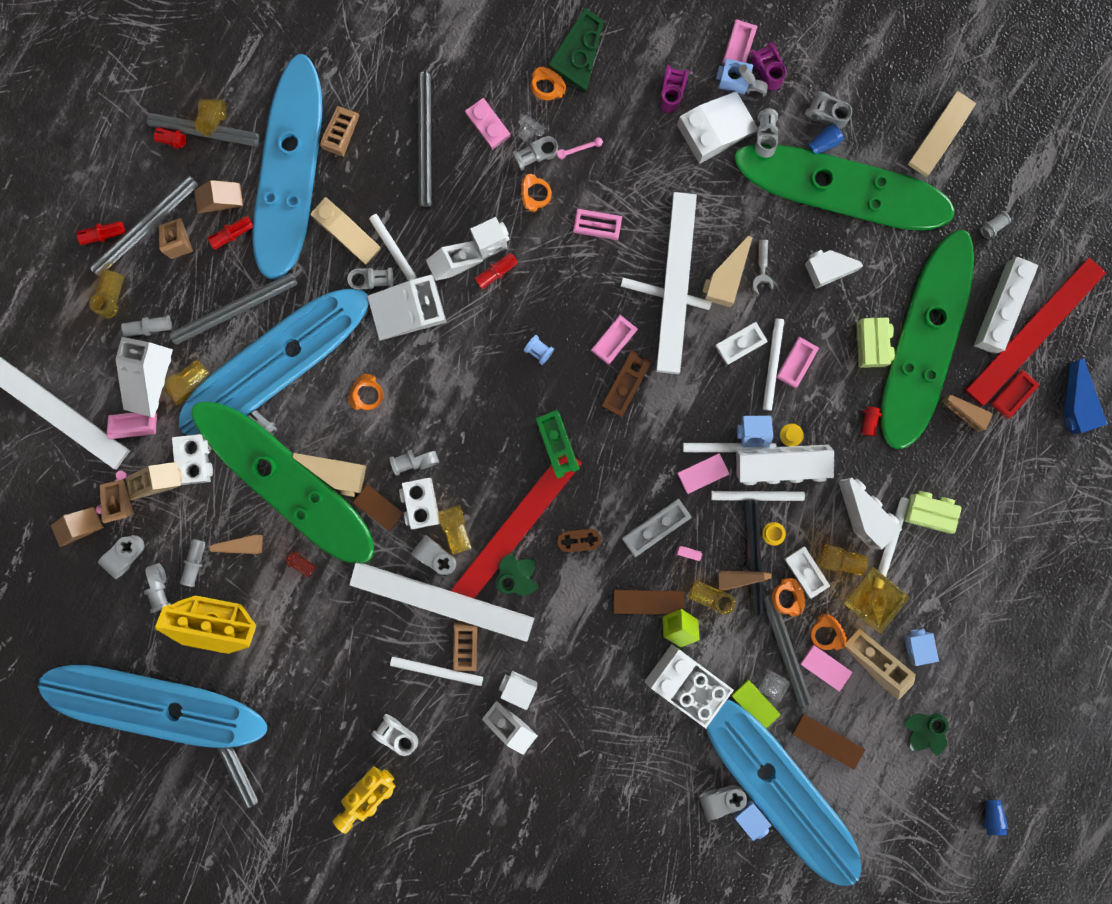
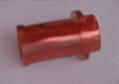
M292 551L285 561L288 564V568L293 567L307 578L311 576L317 567L300 556V552Z

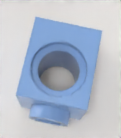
M726 58L724 66H719L716 79L720 80L718 88L732 92L737 91V93L745 95L749 84L742 77L738 69L741 65L745 64L752 72L753 65ZM735 73L739 78L731 79L728 74Z
M743 416L741 425L737 426V438L741 439L742 447H770L773 439L771 416Z
M916 629L910 631L911 635L904 636L909 664L919 666L939 662L933 633L925 632V629Z
M750 798L743 809L732 813L736 821L753 841L756 838H763L769 832L768 828L771 827V824Z

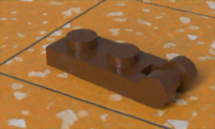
M633 350L629 354L602 405L603 408L621 418L652 362L648 358L643 359L637 356L638 353ZM632 364L640 367L638 373L630 369Z

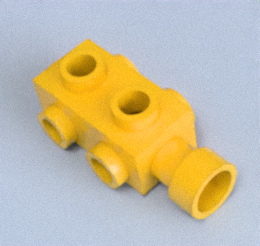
M373 766L341 800L346 810L343 813H339L333 819V824L336 828L346 834L353 827V822L357 818L364 821L368 816H373L382 800L391 797L393 789L396 787L392 782L394 777L387 770L381 771Z

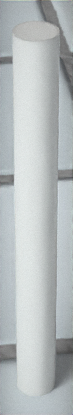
M372 215L369 220L408 281L417 279L378 215Z
M623 278L621 287L662 298L664 295V288L627 278ZM687 295L688 305L707 310L710 309L712 301Z
M776 318L774 323L763 410H772L784 319Z
M683 443V452H736V449L776 447V443H771L770 447H742V443Z
M711 491V500L804 501L805 492Z
M901 497L895 517L900 522L898 524L900 528L902 527L910 499ZM900 532L885 546L874 586L883 588Z
M392 657L390 666L482 686L483 682L482 676Z

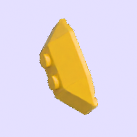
M192 596L172 605L163 606L155 629L181 645L229 654L250 646L256 624L241 604Z

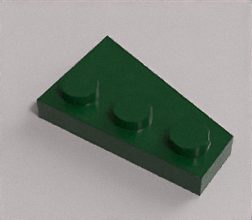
M587 8L583 10L548 65L550 69L584 92L588 88L604 20Z

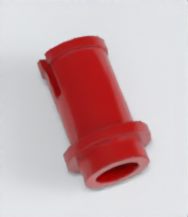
M157 127L156 132H154V141L172 145L175 149L184 147L186 136L179 130L173 132Z
M866 406V410H863L865 416L860 434L875 436L878 417L881 416L880 409Z

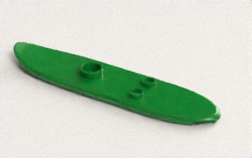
M761 144L765 149L772 148L769 144ZM755 145L744 146L735 154L736 164L748 180L767 192L798 203L907 230L939 228L948 224L954 216V206L945 194L924 181L901 173L824 153L815 154L812 150L785 145H777L774 155L769 158L759 156L755 152ZM816 173H827L830 176V184L827 186L818 185L815 181Z
M965 230L951 233L932 252L920 274L896 347L895 357L885 383L880 409V425L883 436L890 447L895 449H904L920 437L927 427L939 400L972 285L974 251L972 239ZM937 309V312L943 314L944 321L941 325H935L930 321L929 313L931 310Z
M200 402L192 407L191 414L196 427L218 457L311 542L328 554L348 563L363 564L373 557L374 545L371 533L359 514L326 482L295 460L293 453L267 430L245 414L220 403ZM261 459L269 461L271 464V473L267 476L261 474L258 470V464H260Z

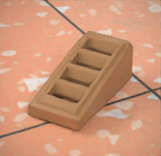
M337 106L322 137L321 148L344 157L358 121L359 113ZM340 115L351 117L350 122L341 119ZM337 123L344 124L347 128L338 127ZM334 131L344 133L343 137L334 134ZM333 138L335 140L340 141V143H333L331 142V139Z
M953 395L945 396L941 400L943 404L978 432L987 429L993 415L991 412Z
M252 535L213 544L210 546L209 551L260 554L262 553L263 535Z
M721 571L719 573V591L771 579L770 572Z
M460 620L454 621L453 671H476L478 626ZM459 631H473V633L459 632ZM459 639H472V642H459ZM458 649H472V652H458ZM458 658H472V662H458Z

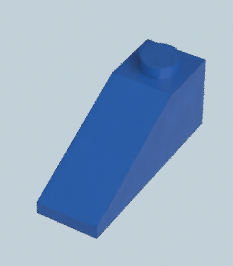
M1084 358L1071 362L1069 368L1064 414L1066 417L1065 425L1072 435L1108 424Z

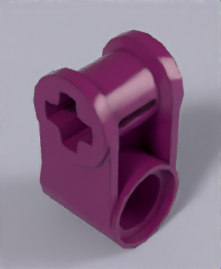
M770 42L766 47L758 51H750L752 65L757 70L761 80L768 84L769 90L779 89L783 84L787 70L775 44ZM775 73L779 76V78L774 79L770 76V74Z
M667 65L660 97V107L664 112L673 113L679 108L689 74L688 69L682 71ZM672 96L676 101L670 102L665 97Z

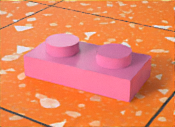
M484 98L465 111L467 117L492 150L511 137L509 131Z

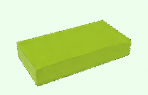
M748 679L731 694L739 705L754 716L765 728H768L781 715Z

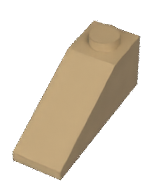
M326 197L310 214L320 226L365 265L380 251L381 247Z
M747 236L713 273L710 280H705L702 290L703 293H706L705 300L731 307L734 304L752 237Z
M297 453L293 454L295 460L334 489L341 490V495L354 497L355 492H362L366 466Z
M177 462L147 466L126 477L130 500L181 486L180 482L182 481V473L177 468Z
M861 629L847 641L845 648L896 699L899 700L912 687L916 674Z

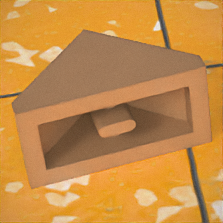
M210 180L194 190L198 213L244 206L240 183Z
M181 218L159 225V248L162 253L171 259L193 252Z
M123 479L100 485L103 523L126 518L133 514Z
M96 507L62 516L51 525L59 547L104 528L95 510Z

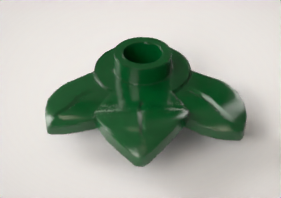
M512 553L506 555L499 564L500 573L495 580L497 590L502 594L514 592L520 596H527L535 592L539 586L530 577L534 572L536 562L531 559L516 561ZM506 578L511 580V584L508 586L502 584Z
M917 713L906 719L904 725L912 731L909 738L911 750L920 751L929 747L936 756L945 750L947 746L945 734L949 728V723L945 716L939 713H933L929 716ZM934 721L939 722V727L936 729L932 727Z

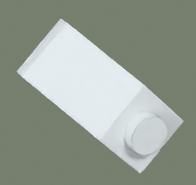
M474 241L441 247L426 262L437 281L453 277L482 263L483 259Z
M819 250L809 255L810 259L805 263L816 289L854 273L863 267L860 261L831 250L825 253Z
M497 701L482 719L508 747L521 754L526 752L537 737L526 723Z

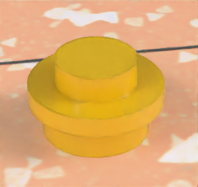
M787 424L780 431V439L788 447L797 446L803 440V431L796 424Z
M777 522L768 523L762 530V537L769 545L781 544L786 536L784 527Z

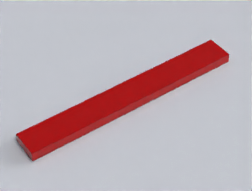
M1090 257L1087 258L1007 344L1005 351L1000 352L965 389V392L980 406H984L1100 281L1106 272Z
M567 457L559 459L561 465L568 462ZM577 460L578 465L580 467L582 463L579 460ZM551 464L452 588L451 592L474 599L498 570L501 560L513 551L575 472L569 471L564 473L565 476L557 478Z

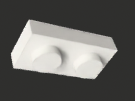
M755 322L716 344L715 347L727 366L768 341Z
M805 547L784 558L808 598L811 599L830 587Z

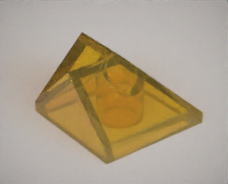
M872 567L843 604L856 618L881 634L910 597L877 569Z

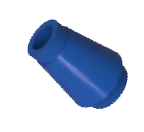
M836 124L828 125L808 146L814 154L822 153L840 145V142L844 140V136Z
M986 800L984 829H987V835H1007L1006 829H1009L1001 800Z

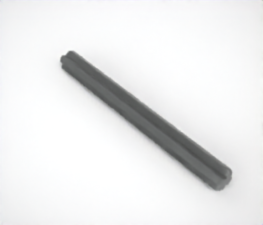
M429 72L418 73V195L421 207L431 206V76Z
M187 176L102 254L90 266L91 271L95 275L101 276L198 186L197 182L191 176Z
M289 273L169 334L174 344H180L296 286L297 281L294 275Z

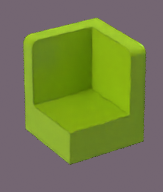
M682 609L663 616L664 638L679 647L699 641L698 619Z

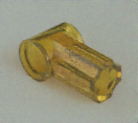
M200 99L198 102V116L195 121L196 131L200 132L203 136H211L216 131L219 121H225L226 104L223 99Z
M103 270L97 292L91 297L89 302L93 312L105 319L113 318L117 314V300L125 278L123 275L114 271ZM107 302V307L104 310H100L101 305Z
M195 360L179 374H174L167 378L163 389L173 402L178 405L187 400L192 391L211 374L199 360Z
M457 505L438 511V518L442 530L446 533L452 555L471 549L461 506Z
M823 544L818 567L864 576L868 566L867 556Z
M695 580L688 599L721 614H730L736 606L733 596L698 580ZM722 597H728L730 600V607L726 610H722L718 606V601Z

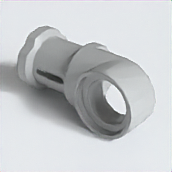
M764 109L758 113L760 126L757 130L755 152L764 158L773 156L778 144V128L776 127L778 113L774 109ZM761 143H768L772 148L765 149L761 146Z
M546 136L531 142L529 147L518 152L515 150L512 153L522 171L525 166L535 161L540 162L544 159H553L557 155L558 144L554 138ZM547 142L554 145L553 152L549 154L541 150L542 145Z
M392 267L387 270H373L372 268L354 269L348 274L347 280L352 289L362 291L364 289H374V286H388L391 288L393 287ZM361 274L364 276L365 281L361 286L353 285L352 278L354 275Z
M408 450V453L395 458L393 456L389 457L396 477L400 476L401 472L412 468L415 470L425 469L439 463L435 451L415 457L412 450Z
M157 563L146 567V576L150 589L145 590L144 594L148 595L151 605L150 613L162 611L163 606L171 605V603H168L164 592L166 588L164 584L166 582V574L162 565Z

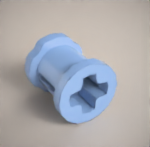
M537 335L529 341L524 349V352H529L536 357L541 365L548 360L554 351V348H549L542 343Z

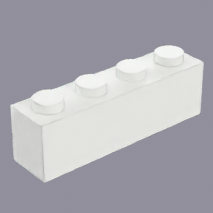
M1015 257L1006 263L974 343L975 347L992 354L1005 351L1038 268L1037 264L1019 257Z
M829 445L736 449L737 478L740 483L743 482L745 485H755L760 481L777 484L780 483V480H789L793 483L803 482V479H812L819 482L826 481V478H834V450Z

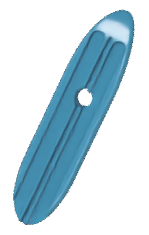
M298 54L289 61L280 77L273 96L267 121L253 216L252 244L255 261L260 272L268 279L274 280L284 276L294 266L301 252L308 226L322 124L321 86L313 63L303 54ZM294 137L297 139L298 145L294 150L287 151L282 148V143L286 138L292 139Z
M357 289L334 291L316 298L286 317L197 386L182 406L179 417V428L182 433L187 436L201 435L191 414L192 407L196 403H220L248 416L321 361L348 337L367 311L369 305L368 294ZM291 341L300 342L301 351L295 357H290L286 353V345Z
M67 665L57 667L46 672L39 679L37 687L42 697L52 708L71 718L189 745L214 748L237 747L259 740L267 731V724L258 713L231 698L200 688L97 666ZM172 703H178L182 706L181 713L183 715L178 720H175L169 714V706Z
M727 699L706 728L711 743L727 769L792 850L810 869L834 884L842 886L854 885L856 881H859L861 874V860L858 848L847 827L773 735L749 712ZM765 763L771 764L773 773L770 778H759L757 775V770L760 769L759 766L761 764L765 765Z

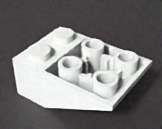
M433 275L410 280L367 296L380 341L446 323Z
M125 337L121 338L116 356V365L124 410L150 417L155 416L161 390L165 383L166 372L171 362L172 349L150 342Z
M853 478L840 480L839 485L854 533L870 549H883L902 530L898 526L899 520L893 514H887L881 508L883 504L875 496L872 495L870 497L864 491L866 487L857 478L855 480Z
M671 644L644 681L652 690L705 728H707L733 692L732 688L673 644Z

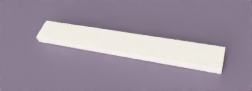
M678 192L673 194L656 372L680 374L696 194Z
M0 357L1 388L113 469H117L130 452L128 448L115 439H109L106 435L107 433Z
M355 563L350 581V586L526 642L528 641L534 621L533 617L366 564Z

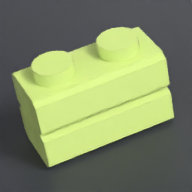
M863 318L857 321L858 362L860 368L886 367L894 360L895 351L893 347H890V338L893 337V325L889 324V318Z
M918 491V494H911L909 496L910 502L904 518L905 522L948 534L956 532L961 506L954 505L955 500L941 497L940 500L932 499L933 494Z

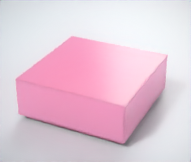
M683 546L677 547L675 553L676 555L700 561L702 556L700 551Z

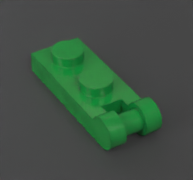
M558 410L536 418L557 478L565 476L564 473L569 471L575 472L580 470ZM567 457L568 462L561 465L559 459Z

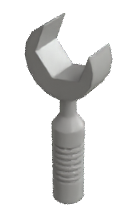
M745 64L741 65L738 71L749 84L746 92L749 94L750 91H758L765 96L768 84L755 80L749 68Z
M759 240L758 266L761 270L760 275L754 279L751 285L752 291L757 296L759 294L757 285L760 282L767 283L770 291L773 289L772 279L765 275V268L768 264V240Z

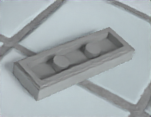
M678 498L621 539L633 556L636 557L692 517Z

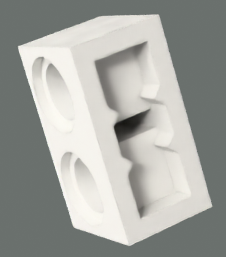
M496 217L470 229L473 241L483 260L507 249L508 231L504 223H499Z
M200 434L172 437L174 462H177V468L182 473L181 485L211 482L210 476H213V467L211 462L209 463L208 453L211 452L208 441ZM195 442L197 450L195 453L190 454L189 445ZM194 465L199 467V474L196 477L191 475V468Z
M425 478L402 483L403 489H399L401 502H406L407 511L404 512L406 526L410 525L411 529H418L441 524L432 479ZM416 486H420L423 490V495L419 499H413L411 496V490ZM419 509H424L427 512V519L424 522L416 520L415 514Z
M514 671L511 672L510 676L505 674L499 691H502L501 699L527 710L537 689V682Z

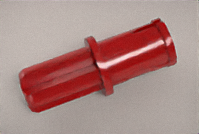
M243 217L230 226L224 225L225 228L207 237L208 241L217 250L232 240L236 241L237 236L253 228V223L249 217Z
M121 221L103 226L96 224V227L77 231V239L81 245L96 241L105 242L106 238L125 233V227Z
M509 253L494 265L491 263V267L474 279L480 288L484 290L485 287L496 279H502L501 276L516 266L518 264L517 259L513 254Z

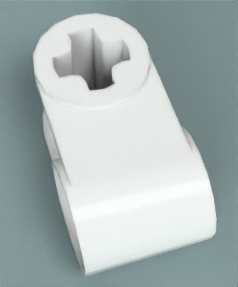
M385 714L383 722L377 731L372 732V736L399 755L407 756L411 754L418 746L417 736L398 720ZM402 738H408L411 741L412 746L410 749L402 747Z

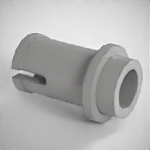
M1001 211L989 222L985 221L982 223L980 232L987 239L994 238L999 230L1010 224L1011 218L1006 212Z
M257 410L251 413L253 417L248 416L271 435L276 433L275 423H270Z

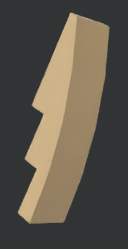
M957 91L945 110L938 117L932 129L925 136L908 165L925 177H928L976 103Z

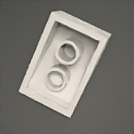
M737 91L699 105L681 115L677 124L699 164L757 133L758 130Z

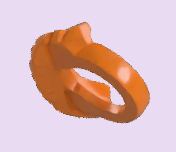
M538 67L532 73L530 89L536 97L547 101L553 100L556 97L562 98L566 85L558 73L546 67ZM539 80H549L554 84V90L550 93L541 92L537 88L536 83Z
M532 174L525 175L521 184L522 201L525 208L534 213L538 208H543L550 202L552 191L545 180L537 178ZM534 184L543 185L547 190L546 199L536 201L529 197L528 188Z
M363 374L360 378H357L348 395V403L351 405V408L354 407V410H359L360 408L364 410L375 409L383 399L381 386L376 383V377L370 374ZM361 386H372L378 391V399L374 404L366 405L360 400L357 393Z
M794 578L781 579V584L776 586L772 593V603L775 609L781 614H790L792 617L801 614L805 608V595L802 586ZM784 589L791 591L794 595V602L789 608H784L779 602V594Z
M829 614L818 616V621L812 626L810 632L811 640L816 647L822 650H840L847 643L843 628H841V625L833 616ZM821 627H833L837 635L832 643L822 645L815 638L816 631Z

